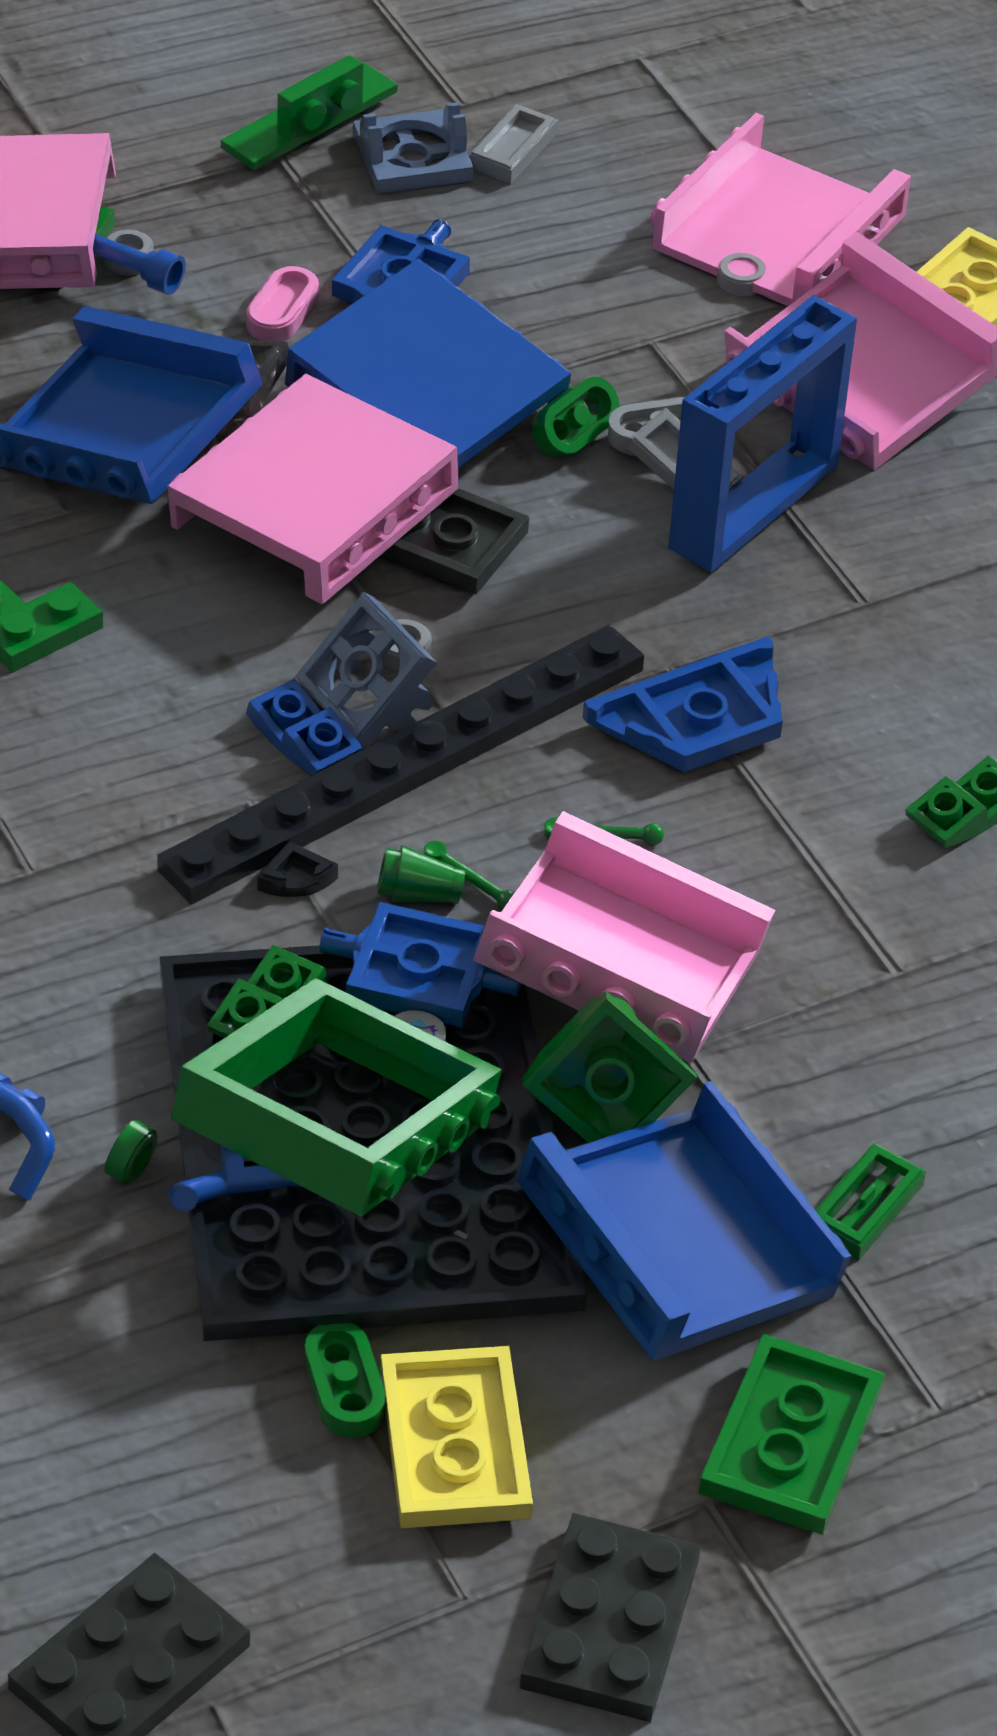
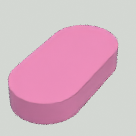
M297 266L283 267L274 271L247 307L246 328L249 334L260 341L271 343L291 338L318 301L319 281L316 275L305 268Z

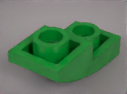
M988 755L956 782L946 775L905 809L906 816L945 848L962 843L997 824V761Z
M272 945L248 982L238 978L208 1023L209 1032L222 1038L227 1037L313 979L317 978L326 982L325 968L276 945Z

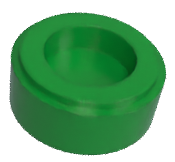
M138 1120L131 1121L120 1133L109 1152L105 1163V1174L125 1185L134 1182L144 1171L155 1151L158 1141L156 1130Z

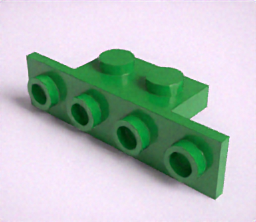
M348 55L279 92L277 110L221 139V148L252 170H256L397 93L398 84L365 62L362 63L352 55Z

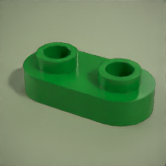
M589 377L574 383L540 409L532 423V433L538 448L549 457L562 458L579 451L606 430L610 414L620 407L618 395L613 386L601 377Z
M353 1323L317 1325L309 1332L305 1340V1368L321 1419L330 1431L339 1436L358 1438L369 1435L378 1429L384 1420L386 1398L369 1340L365 1332ZM332 1359L342 1360L336 1364L329 1362ZM356 1409V1410H359V1411H354V1412H352V1411H346V1410Z

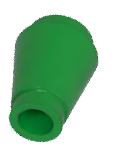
M401 845L400 850L386 848L378 878L377 894L390 896V902H449L459 904L464 886L465 870L454 868L452 865Z

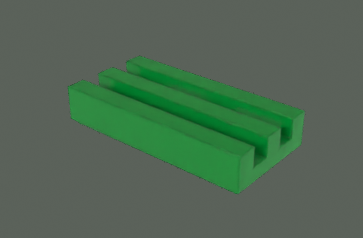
M873 1143L815 1211L831 1231L841 1239L843 1244L849 1247L851 1257L859 1261L924 1185L926 1171L882 1146ZM880 1163L887 1168L864 1191L858 1202L840 1222L835 1220L836 1214ZM901 1175H903L904 1178L898 1183V1185L892 1190V1192L886 1197V1199L868 1218V1220L863 1224V1226L858 1231H855V1228L867 1216V1214L872 1210V1208L878 1203V1201L884 1196V1194L890 1189V1187L896 1182V1180Z

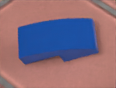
M295 678L250 700L248 703L246 714L256 727L282 754L311 775L363 750L361 744L334 710L328 707L320 711Z

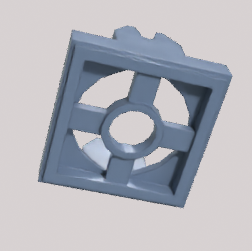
M459 102L448 103L445 109L376 118L375 113L365 114L361 120L353 121V137L377 194L473 181L474 167L466 151L467 130L465 115L460 114ZM433 133L442 138L445 143L427 145L422 141L415 140L413 135ZM396 137L398 144L394 149L383 151L382 139ZM406 151H417L426 157L421 160L410 161L402 158L400 154ZM445 158L439 163L430 166L432 160Z
M363 592L294 678L323 709L331 707L361 746L367 748L385 726L400 731L417 722L411 715L414 709L429 710L432 707L430 693L420 683L437 662L373 596ZM378 630L380 632L375 637V635L371 631ZM396 644L399 651L400 668L398 676L389 684L381 676L383 670L382 658ZM369 654L372 659V668L368 677L361 682L354 683L350 672L360 670L363 667V664L358 660L360 655ZM335 670L340 672L341 680L334 687L333 677ZM369 689L378 698L371 708L363 711L349 710L344 707L355 691Z

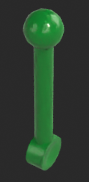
M557 817L548 819L544 824V835L548 840L558 819ZM656 823L648 824L644 828L596 826L623 839H643L652 846L661 843L665 835L663 827Z
M430 841L424 846L425 855L452 865L454 868L465 870V880L497 900L496 902L500 910L504 909L514 895V891L501 890L448 855L447 847L443 842Z

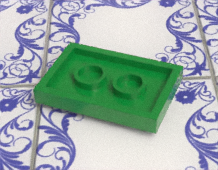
M762 1334L701 1475L698 1494L823 1535L882 1391L885 1373Z

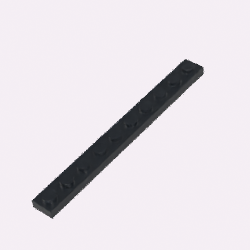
M608 624L157 854V871L192 905L266 867L289 841L304 847L642 672L644 654L613 626Z

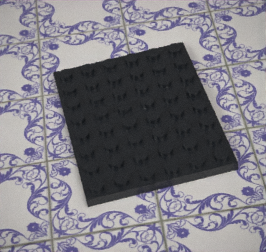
M319 945L282 948L323 966L327 977L325 983L346 992V983L353 969V959L320 953ZM269 949L160 956V979L174 1096H176L181 1067L224 1039L209 1032L208 1023L238 978L248 982ZM524 984L521 985L518 997L483 989L472 1001L462 1028L444 1024L447 1043L502 1069L496 1094L500 1096V1105L491 1111L487 1128L476 1130L464 1139L461 1146L455 1152L448 1151L432 1163L429 1170L423 1176L416 1175L400 1187L392 1199H384L360 1217L304 1187H287L225 1195L197 1203L192 1210L188 1211L204 1341L309 1333L317 1325L353 1323L363 1329L585 1311L587 1294L580 1263L574 1258L516 1181L530 1139L552 1132L555 1136L550 1109L522 1086L523 1076L539 1055L526 986ZM382 1010L392 1016L399 1014L387 1010ZM320 1044L315 1045L252 1088V1090L366 1148L370 1147L432 1101ZM178 1123L184 1180L222 1171L219 1144ZM243 1157L244 1166L257 1165V1163ZM459 1230L469 1236L465 1239L453 1233Z

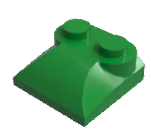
M605 991L585 1004L541 1050L523 1076L522 1086L590 1143L655 1122L697 1079V1074L637 1019L635 1011L626 1001L611 996Z

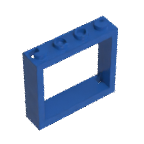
M812 295L682 400L668 549L707 571L713 572L838 466L857 317ZM797 382L790 441L729 490L735 432ZM798 450L804 455L799 458L793 455V453Z

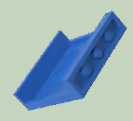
M418 258L288 349L285 385L289 388L303 375L308 374L456 446L458 467H460L544 404L550 403L568 389L571 372L558 360L551 358L528 341L518 330L512 329L488 311L482 303L472 299L452 284L443 274L436 272Z
M84 306L72 318L82 345L6 424L0 423V467L116 495L121 498L153 504L167 489V485L186 469L263 385L249 342Z
M712 1081L703 1084L693 1110L569 1150L564 1149L552 1132L530 1139L516 1179L652 1361L834 1297L851 1258V1254L844 1247L841 1239L826 1225L810 1205L805 1194L794 1185L774 1160L769 1149L762 1145L741 1119L736 1108L725 1099Z

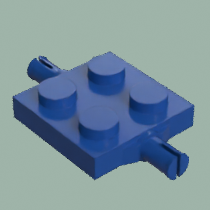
M441 219L434 220L427 231L420 235L402 233L381 225L332 279V296L354 303L418 258L436 272L443 274L452 284L458 287L470 274V257L451 251L442 245L445 239L451 235L452 231L446 221H443L441 224Z
M380 902L372 923L359 936L330 930L325 927L320 939V953L353 959V969L346 983V993L378 1009L395 1013L410 1010L425 1011L438 1017L442 1023L452 1026L463 1027L472 1001L483 989L518 997L522 983L473 961L485 926Z

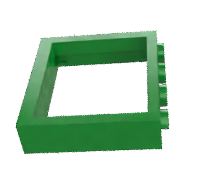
M315 978L181 1067L171 1120L362 1217L384 1199H392L400 1187L416 1175L423 1176L429 1170L432 1163L448 1151L455 1152L461 1146L464 1139L476 1130L487 1128L491 1111L500 1105V1096L496 1094L502 1069ZM320 1044L432 1101L370 1147L366 1148L252 1090V1088L315 1045Z

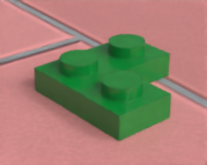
M0 579V662L12 673L103 628V611L71 581L25 603Z

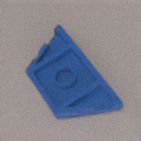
M767 636L584 701L582 718L586 723L682 772L690 771L780 738L783 720L781 703L777 699L779 687L777 672H774L773 641Z

